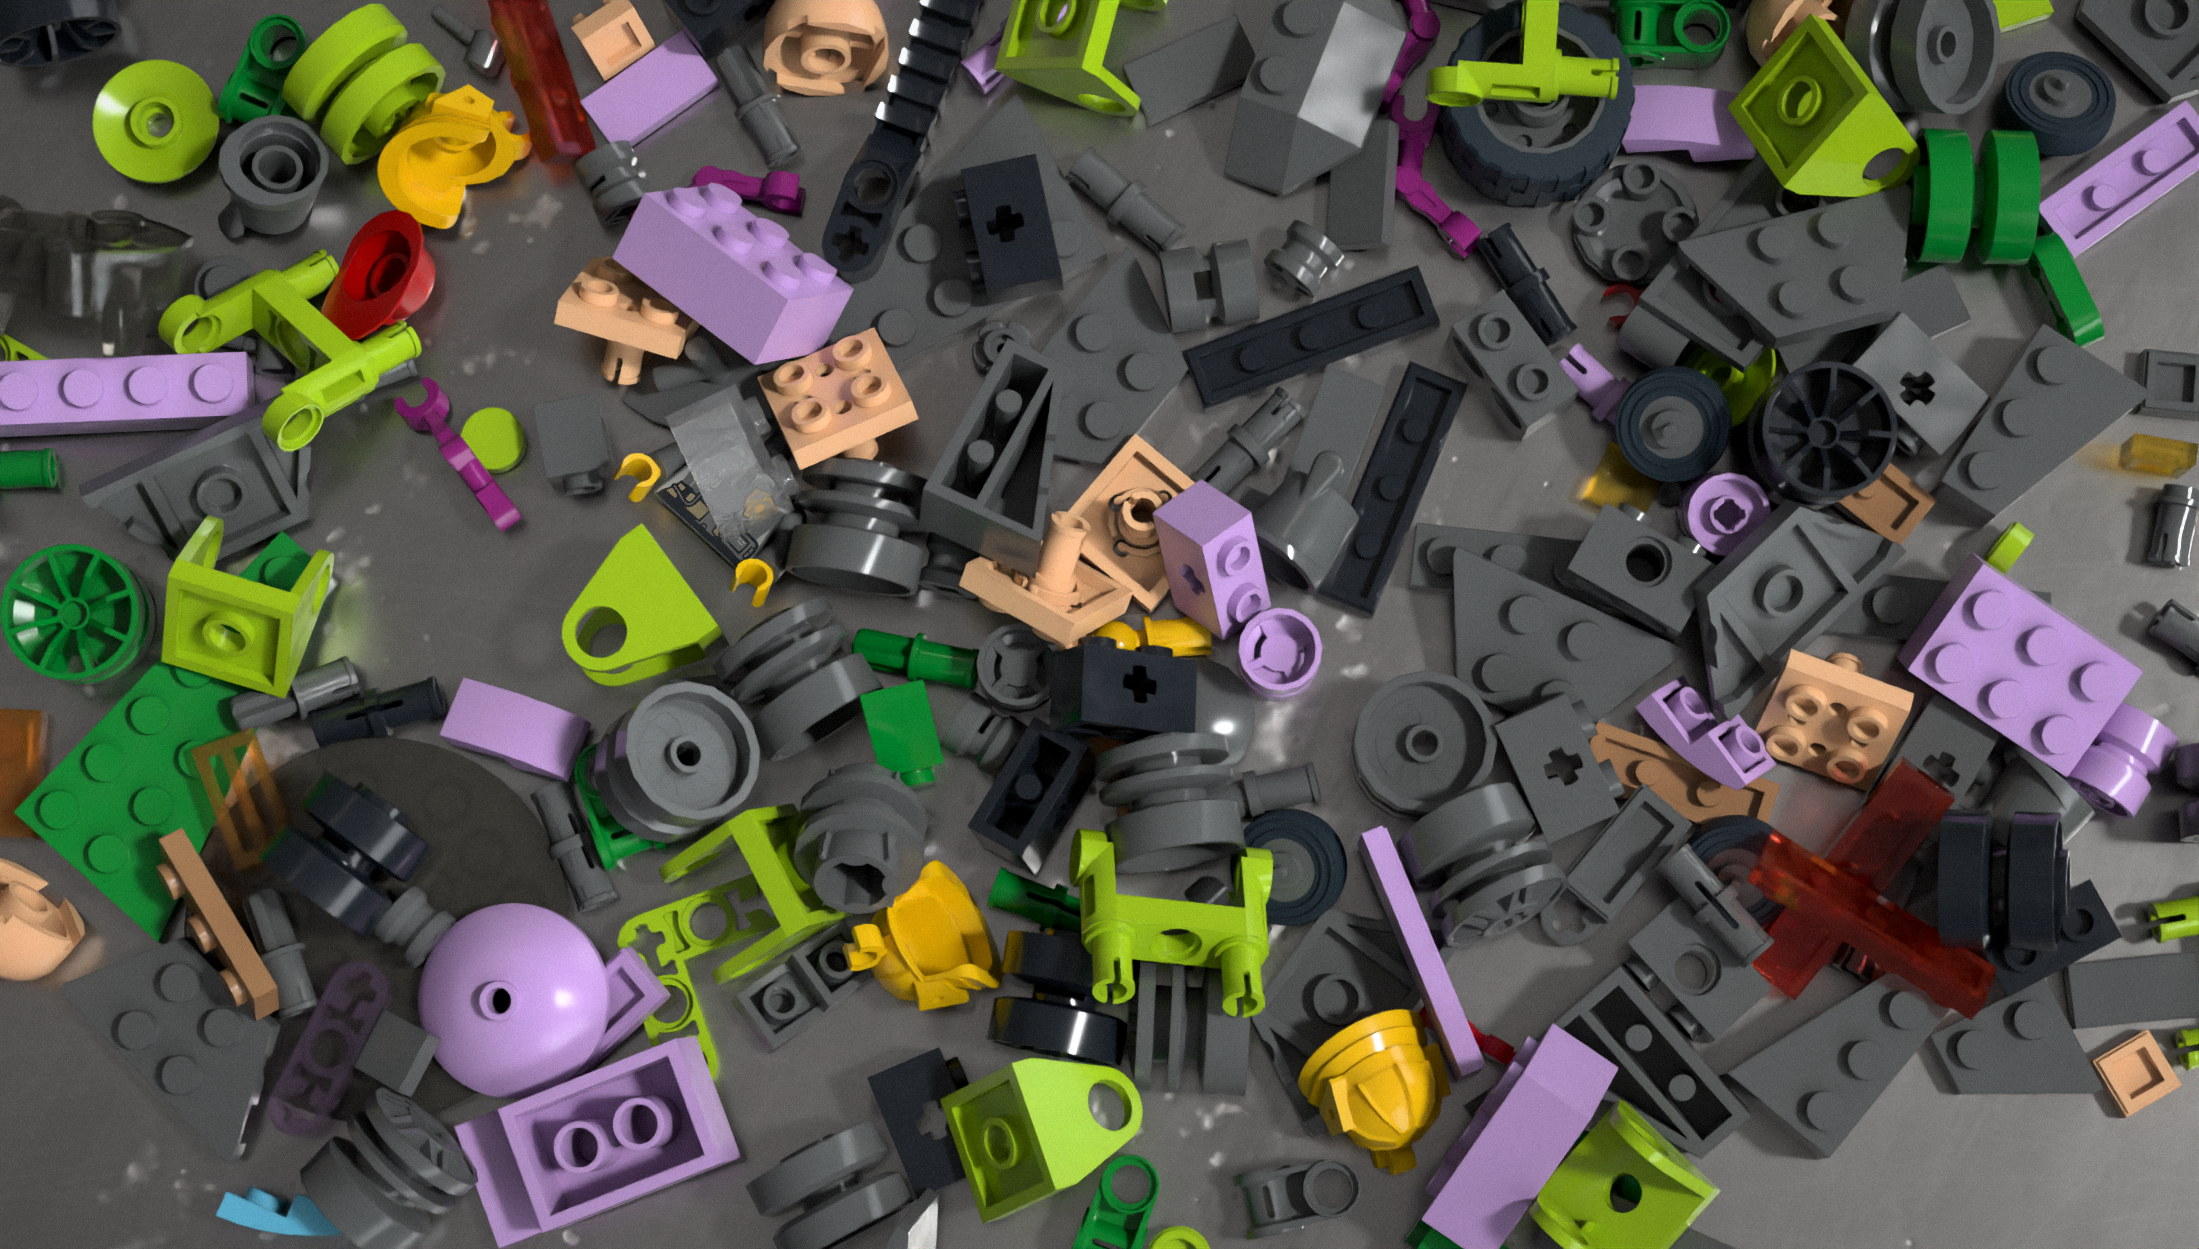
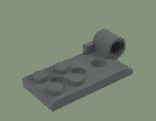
M1758 153L1688 239L1789 215L1791 213L1784 208L1782 200L1790 196L1804 197L1812 203L1814 208L1858 197L1797 194L1782 186L1760 153ZM1863 174V179L1871 180ZM1675 255L1639 297L1638 304L1627 317L1615 342L1617 346L1652 369L1665 366H1684L1697 345L1700 344L1742 373L1751 364L1756 362L1768 347L1750 329L1748 321L1743 316L1732 313L1726 306L1714 299L1710 293V288L1713 285L1693 266L1685 270L1677 262Z

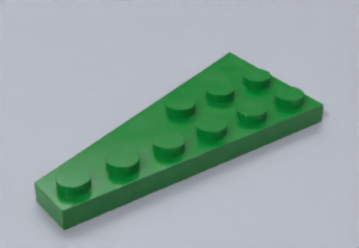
M281 531L238 577L290 592L312 557L286 533ZM221 624L227 630L241 634L235 628ZM162 657L14 811L21 820L156 942H159L178 899L172 901L168 896L155 870V866L162 863L159 839L183 828L198 855L200 854L258 729L239 732L229 712V702L233 697L253 691L254 689L161 662Z

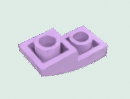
M1633 86L1635 87V103L1630 112L1632 116L1622 140L1627 153L1689 150L1694 162L1744 160L1756 157L1757 149L1727 108L1739 93L1689 86Z
M1683 675L1653 692L1635 707L1655 732L1680 756L1701 772L1736 791H1739L1777 765L1765 750L1761 737L1756 731L1747 726L1739 714L1730 722L1726 720L1719 724L1710 712L1705 698L1692 688Z
M463 678L439 736L450 745L503 758L516 769L568 782L591 723L585 718L533 698Z

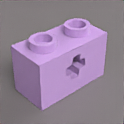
M1200 479L1152 513L1174 607L1222 640H1225L1242 628L1259 613L1271 607L1252 514L1249 510Z

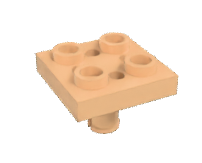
M612 256L591 258L558 300L554 324L608 339L600 374L612 382L615 371L621 370L618 384L623 385L636 384L640 381V369L644 350L677 359L685 348L686 343L701 325L615 261Z
M874 327L859 334L845 337L836 344L801 359L787 362L778 369L757 377L800 470L837 454L840 459L862 458L873 460L879 450L875 441L876 437L919 419L913 402Z
M1135 433L1068 512L1082 517L1091 526L1080 556L1102 574L1133 590L1131 598L1151 614L1170 592L1152 513L1163 506V503L1168 502L1167 494L1173 499L1195 482ZM1116 497L1113 501L1115 507L1123 504L1119 513L1112 511L1109 506L1111 499ZM1124 540L1131 545L1130 547L1123 542L1117 544V549L1122 553H1128L1127 556L1120 557L1114 553L1113 546L1116 542Z
M1057 511L1055 514L1052 513L1044 541L1042 540L1035 579L982 555L966 563L959 586L979 596L981 604L988 609L999 613H1009L1032 626V631L1043 640L1068 645L1126 613L1134 591L1078 560L1086 536L1090 533L1091 526L1078 515Z
M1791 649L1753 730L1761 737L1765 750L1770 756L1869 792L1910 713L1914 693L1865 676L1863 663L1852 654L1844 652L1833 653L1824 661Z

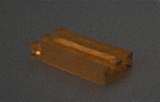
M254 728L192 749L195 762L236 872L261 862L256 856L266 845L267 839L233 749L243 745L246 746L276 829L279 828L282 822L289 824ZM219 754L222 756L256 850L245 854L209 761L210 757Z

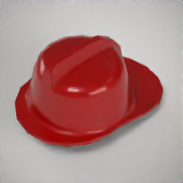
M392 210L380 213L366 222L352 238L344 255L341 268L325 297L320 312L351 341L365 337L376 331L381 325L391 326L398 320L405 321L428 300L435 285L436 270L432 256L423 247L424 237L420 223L410 213Z

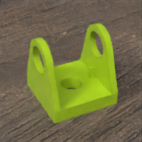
M1013 0L994 70L1014 80L1093 111L1114 116H1135L1141 103L1140 97L1102 66L1118 5L1145 11H1161L1166 8L1168 0ZM1067 5L1063 18L1057 23L1061 10Z
M1811 13L1727 107L1782 186L1800 195L1862 197L1898 188L1910 179L1912 167L1917 166L1920 161L1918 145L1827 21ZM1890 148L1903 149L1900 162L1890 173L1874 180L1863 179V171L1874 156Z
M208 515L178 555L167 576L161 662L285 699L325 600L333 571L334 553L318 549L291 591L280 590L214 570L222 543L224 521L223 519ZM221 624L231 626L241 634L231 632Z
M642 523L620 538L571 606L562 625V640L569 656L592 681L609 688L626 687L708 660L729 645L718 624ZM596 609L581 629L577 639L576 632L580 620L588 612ZM612 625H620L627 628L626 640L619 651L604 658H596L590 655L592 640L600 630ZM629 665H633L632 667L621 673H606Z
M793 803L746 810L700 839L658 869V873L664 883L672 882L740 848L781 925L779 928L712 971L711 974L717 985L725 984L753 971L820 935L841 920L845 921L853 916L852 913L841 912L828 905L822 906L821 898L816 894V891L799 875L793 858L794 846L799 830L797 826L799 813Z
M1033 1057L1013 1062L940 1099L983 1224L1004 1218L1077 1184L1134 1137L1141 1126L1143 1117L1140 1095L1132 1081L1122 1072L1111 1067ZM1095 1083H1103L1110 1086L1122 1100L1124 1120L1121 1127L1116 1131L1100 1126L1090 1112L1088 1095Z
M1619 1099L1553 1172L1530 1204L1528 1211L1538 1225L1564 1249H1669L1718 1195L1720 1190L1626 1101ZM1632 1175L1640 1183L1642 1189L1641 1200L1633 1210L1620 1213L1611 1203L1610 1190L1618 1178Z

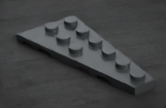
M1018 92L1007 101L901 212L885 258L877 274L864 282H846L854 290L823 349L836 344L845 337L859 334L874 327L897 371L1036 297L1031 296L989 305L985 287L973 289L965 254L967 251L977 250L972 226L959 227L952 191L964 189L961 169L1036 154L1063 282L1107 259L1105 248ZM1012 220L998 222V232L996 234L999 233L1000 242L1015 240V229H1013ZM864 250L861 255L865 256L867 251ZM808 355L762 363L764 374L778 369L787 362L795 361ZM773 414V420L767 422L774 433L779 425Z

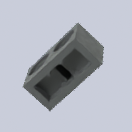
M1503 289L1451 326L1446 341L1521 442L1572 406L1579 392L1578 388Z

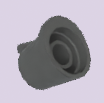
M269 115L255 118L228 135L220 149L218 171L223 184L230 191V203L218 214L219 228L227 238L242 236L244 234V225L259 233L278 235L291 232L305 221L328 173L329 154L323 139L310 125L289 116Z
M1332 450L1322 451L1315 457L1309 474L1300 471L1292 472L1252 514L1263 570L1284 585L1306 595H1314L1359 522V516L1354 508L1342 496L1330 488L1342 477L1345 471L1342 457ZM1271 550L1283 558L1280 567L1268 563Z
M2013 742L2003 752L2007 766L1976 808V810H1990L1995 823L1997 847H2007L2009 827L2016 811L2060 812L2062 817L2063 845L2096 815L2085 799L2062 777L2032 753Z

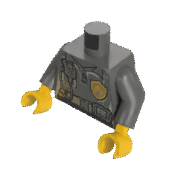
M780 427L775 430L759 449L752 445L738 431L733 430L727 435L711 432L673 442L648 455L633 453L622 461L613 475L615 480L624 475H631L640 482L628 496L633 502L641 501L653 485H659L653 492L659 503L735 572L729 590L733 593L736 587L741 584H750L757 588L751 603L754 607H760L764 604L771 584H774L786 571L785 564L794 525H802L806 522V512L797 504L801 489L786 475L796 464V461Z

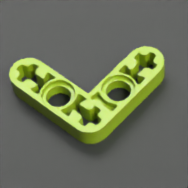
M753 873L639 914L625 923L619 932L617 940L618 951H620L623 947H631L630 945L639 941L638 930L642 927L647 926L654 935L663 933L665 943L656 947L661 967L665 969L675 961L678 973L676 975L657 976V978L664 987L674 986L681 989L687 999V1008L684 1015L672 1023L660 1022L652 1014L643 1022L653 1048L662 1044L661 1034L680 1033L696 1022L699 1035H689L686 1037L697 1036L702 1053L707 1057V1066L713 1082L717 1080L721 1067L719 1054L686 962L771 932L781 926L776 916L769 917L763 909H756L744 914L751 923V926L738 931L737 912L727 899V896L739 891V902L741 904L759 898V884ZM711 903L718 905L726 914L727 923L725 930L719 937L713 940L699 939L691 930L690 920L696 908L703 904ZM637 953L646 963V965L651 969L648 959L645 957V955H643L642 953Z

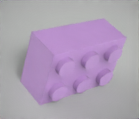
M709 183L707 186L675 187L673 190L644 193L612 257L615 261L754 365L809 355L823 349L854 288L836 276L837 269L831 266L825 258L813 253L803 252L788 240L789 233L782 226L765 218H757L741 206L742 199L737 193L723 185Z
M1973 552L1966 558L1896 656L1909 672L2066 777L2071 773L2144 672L2123 653Z
M1554 1023L1540 1042L1528 1036L1511 1060L1507 1071L1498 1084L1494 1085L1475 1112L1474 1118L1464 1133L1461 1132L1440 1163V1167L1426 1186L1424 1192L1434 1199L1421 1220L1463 1249H1499L1591 1120L1618 1067Z
M697 1036L675 1038L497 1109L542 1233L572 1225L741 1158Z

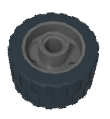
M1515 0L1508 2L1504 7L1495 11L1492 9L1482 15L1479 21L1472 28L1468 27L1460 37L1458 46L1455 51H1452L1447 66H1458V60L1519 64L1523 1ZM1566 1L1565 3L1559 2L1556 49H1561L1562 56L1600 59L1619 58V72L1616 73V77H1619L1615 100L1603 97L1559 94L1557 101L1551 100V103H1542L1544 107L1533 106L1525 101L1483 99V102L1467 107L1439 105L1438 132L1442 135L1443 149L1448 160H1452L1458 169L1457 173L1466 182L1472 183L1479 189L1480 193L1491 199L1494 197L1505 201L1508 205L1520 207V205H1534L1535 208L1546 207L1550 203L1561 200L1563 202L1577 197L1578 193L1589 184L1594 183L1602 175L1604 169L1610 167L1618 152L1632 117L1630 112L1635 103V87L1632 85L1633 70L1630 60L1626 59L1623 53V45L1616 35L1611 34L1603 25L1604 22L1594 14H1587L1578 9L1579 6Z

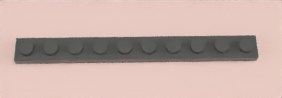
M1416 523L1409 589L1454 594L1452 552L1455 545H1458L1601 610L1619 612L1561 579L1582 543L1580 540ZM1635 552L1627 556L1626 567L1633 578L1642 582H1649L1658 578V564L1651 555L1644 552ZM1708 555L1707 560L1718 565L1726 557ZM1883 574L1821 635L1906 644L1950 581ZM2029 590L2051 605L2052 593ZM1697 605L1688 620L1699 621Z

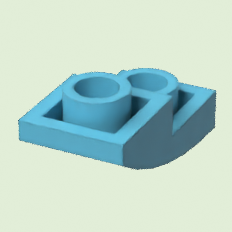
M249 1186L246 1195L226 1192L216 1214L217 1217L242 1226L279 1234L303 1236L343 1235L322 1214L308 1194L297 1193L288 1214L281 1211L286 1200L257 1187Z

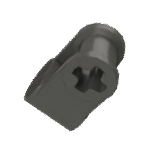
M1325 1159L1292 1167L1288 1164L1233 1176L1235 1186L1243 1189L1251 1225L1245 1231L1247 1241L1304 1229V1225L1339 1218L1350 1213L1358 1204L1361 1196V1180L1357 1171L1348 1163L1339 1159ZM1327 1170L1343 1172L1351 1183L1352 1192L1349 1199L1344 1205L1337 1208H1328L1321 1205L1313 1193V1185L1316 1178ZM1264 1187L1269 1188L1274 1210L1273 1218H1270L1268 1215L1263 1192Z

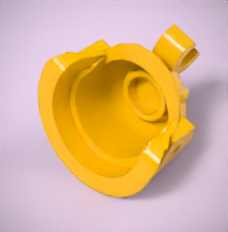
M469 84L448 93L436 91L430 93L427 99L417 104L413 111L404 117L399 127L400 130L382 150L377 166L379 184L387 199L399 211L410 213L422 224L438 229H447L457 221L461 210L465 185L486 183L504 175L514 160H521L528 156L535 137L529 131L523 135L510 133L515 120L512 112L501 111L498 113L492 108L494 100Z
M933 860L923 867L920 878L906 893L895 897L892 908L887 906L875 913L870 924L854 926L851 933L855 943H847L843 947L850 971H861L871 968L874 978L880 982L883 988L898 999L916 1001L919 1011L966 1003L970 1001L967 989L997 988L1002 982V974H1000L1001 960L998 949L981 910L958 876L939 860Z
M1406 1009L1374 1014L1355 1022L1335 1034L1308 1059L1301 1070L1297 1082L1299 1090L1308 1099L1307 1102L1320 1108L1319 1113L1331 1136L1345 1132L1357 1145L1371 1150L1375 1168L1382 1169L1389 1166V1173L1392 1175L1417 1167L1415 1153L1411 1144L1421 1140L1424 1133L1429 1130L1440 1115L1442 1098L1452 1094L1438 1044L1434 1043L1427 1046L1424 1019L1419 1013Z

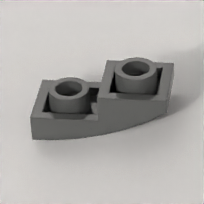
M841 920L792 953L787 961L736 994L731 1002L768 1053L802 1031L874 978L871 968L861 971L849 970L843 947L847 943L855 942L851 930L844 920Z

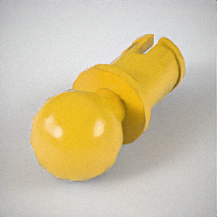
M1142 616V629L1133 630L1132 627L1123 622L1112 620L1095 629L1091 635L1113 638L1117 640V648L1134 651L1139 646L1155 645L1173 649V657L1212 654L1211 632L1189 616L1151 621L1149 616Z

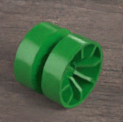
M1921 128L1915 138V142L1920 149V161L1917 166L1912 167V176L1905 183V186L1910 185L1913 192L1908 226L1909 247L1913 260L1915 262L1959 263L1967 248L1972 229L1973 243L1980 263L2026 265L2035 244L2040 207V160L2034 133L2032 131L1987 130L1978 147L1974 164L1971 143L1964 129Z
M55 545L31 555L13 572L6 584L1 599L0 618L2 630L8 645L17 658L39 674L75 685H100L122 677L132 670L144 657L154 635L156 623L155 606L151 593L140 575L119 559L85 545Z

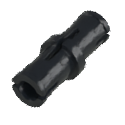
M1508 222L1489 233L1488 238L1484 237L1479 240L1475 246L1478 250H1481L1505 287V293L1516 304L1521 314L1545 346L1549 348L1564 339L1565 335L1573 333L1578 327L1572 322L1547 284L1551 276L1545 267L1540 269L1536 267L1512 230V225Z
M431 676L427 680L384 692L379 687L365 690L363 698L321 710H312L310 718L316 741L319 747L325 750L330 748V746L375 734L378 739L393 734V728L435 716L446 715V704L437 678Z

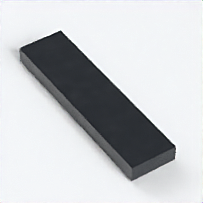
M1416 265L1182 351V356L1188 367V374L1205 414L1327 369L1328 365L1335 366L1439 328L1441 322L1419 266Z
M1409 361L1351 502V506L1359 516V522L1314 596L1373 619L1468 384Z

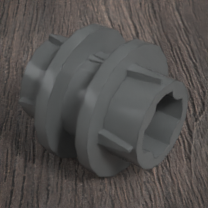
M866 762L847 764L835 771L829 769L827 778L815 783L802 797L797 821L799 830L794 846L793 858L799 875L816 891V894L821 898L822 906L828 905L841 912L852 914L873 913L887 906L889 908L893 907L895 897L906 893L920 878L925 853L923 841L928 820L923 802L900 779V772L898 770L893 772L881 765Z

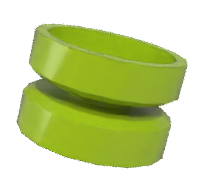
M370 3L350 12L317 38L294 64L284 81L281 94L286 103L307 125L322 124L320 137L346 165L358 164L381 152L400 130L399 127L404 117L410 114L417 104L427 99L430 93L440 91L446 75L443 66L421 43L405 44L408 34L405 27L380 3Z

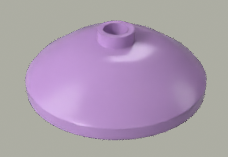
M506 903L489 906L477 910L456 922L432 949L422 971L419 984L418 1013L421 1028L442 1039L434 1053V1057L457 1081L474 1091L489 1096L526 1098L571 1080L587 1065L597 1051L606 1031L610 1014V987L607 972L600 954L592 941L576 924L561 914L532 904ZM501 988L505 989L511 997V1005L505 1013L498 1012L493 1006V996Z

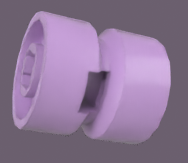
M1713 471L1698 476L1687 485L1680 496L1677 514L1680 528L1686 537L1696 541L1710 553L1728 556L1771 514L1768 497L1760 485L1747 476L1724 471Z
M1274 608L1259 613L1248 622L1240 636L1236 662L1240 680L1252 694L1266 701L1283 702L1297 698L1310 687L1317 675L1322 654L1319 632L1308 617L1293 609Z
M2121 702L2068 777L2063 774L2060 777L2079 793L2085 801L2116 817L2132 820L2151 790V786L2146 778L2147 774H2159L2162 772L2177 747L2179 740L2169 728L2155 718L2129 704Z

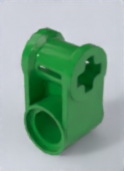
M1610 0L1609 9L1615 14L1614 34L1623 45V53L1626 59L1630 60L1632 69L1660 67L1700 70L1714 65L1723 55L1731 26L1729 15L1723 6L1714 0ZM1635 22L1639 24L1638 40L1634 38ZM1691 24H1705L1713 30L1716 39L1707 45L1693 44L1686 38L1683 30Z
M274 14L266 16L257 22L251 31L236 69L228 78L221 93L217 107L219 120L226 123L237 120L246 124L255 118L269 115L295 118L296 112L281 96L283 85L294 64L314 42L296 20L287 15ZM287 36L296 37L297 46L291 57L283 61L271 60V49L277 40Z
M595 743L585 748L578 756L574 774L589 816L588 823L595 845L606 870L611 871L617 868L619 860L651 848L662 852L668 849V844L640 838L634 833L615 839L616 836L630 830L615 820L601 801L598 789H595L590 781V770L595 763L596 748L599 744Z
M1127 1154L1119 1156L1108 1164L1101 1177L1092 1205L1086 1209L1072 1249H1110L1095 1243V1238L1122 1249H1142L1149 1230L1146 1226L1160 1187L1158 1170L1151 1161L1141 1155ZM1126 1165H1135L1143 1169L1148 1175L1150 1182L1147 1195L1140 1201L1133 1203L1125 1202L1118 1198L1112 1187L1113 1175L1119 1168Z

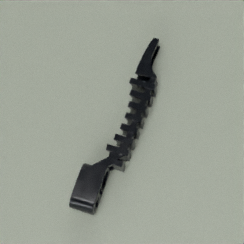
M919 0L921 17L919 20L913 18L908 31L911 42L908 49L902 47L897 59L900 72L898 77L890 76L886 87L889 101L887 105L882 102L878 104L874 115L876 120L873 134L869 133L847 171L823 234L822 250L824 257L831 266L837 269L836 276L843 281L851 283L864 282L876 275L880 269L916 173H921L925 162L923 151L927 145H932L936 134L935 123L938 117L942 118L945 111L947 91L949 88L953 89L956 82L958 62L965 58L969 47L967 38L970 31L974 32L979 21L978 9L981 3L985 4L986 0ZM881 177L892 184L891 192L887 199L874 205L861 201L858 198V191L862 183L869 178ZM855 237H861V242L865 251H867L866 255L855 254L850 263L845 262V258L839 248L840 244L851 245Z

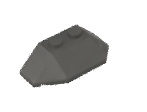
M1278 0L1239 95L1224 170L1226 177L1284 196L1299 188V184L1327 172L1362 152L1407 40V34L1390 0Z

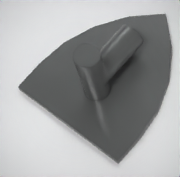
M702 325L699 326L692 338L686 343L685 348L677 359L655 353L641 368L640 381L631 385L622 401L652 422L687 432L719 433L773 420L772 410L757 378L764 375L762 364L754 365Z

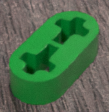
M2055 231L2036 238L2031 257L2025 268L2055 331L2081 348L2104 338V326L2101 316L2065 242Z

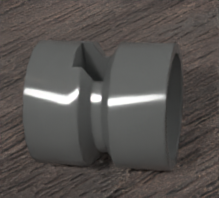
M1247 238L1212 243L1207 254H1200L1194 246L1159 252L1163 292L1172 333L1206 328L1210 318L1218 316L1224 324L1260 318L1256 278ZM1209 272L1213 298L1197 300L1194 275Z
M1024 623L1003 625L990 633L980 646L976 663L981 690L986 699L991 702V705L1001 713L1015 717L1035 715L1051 704L1053 654L1058 653L1055 644L1038 637L1032 631V626Z

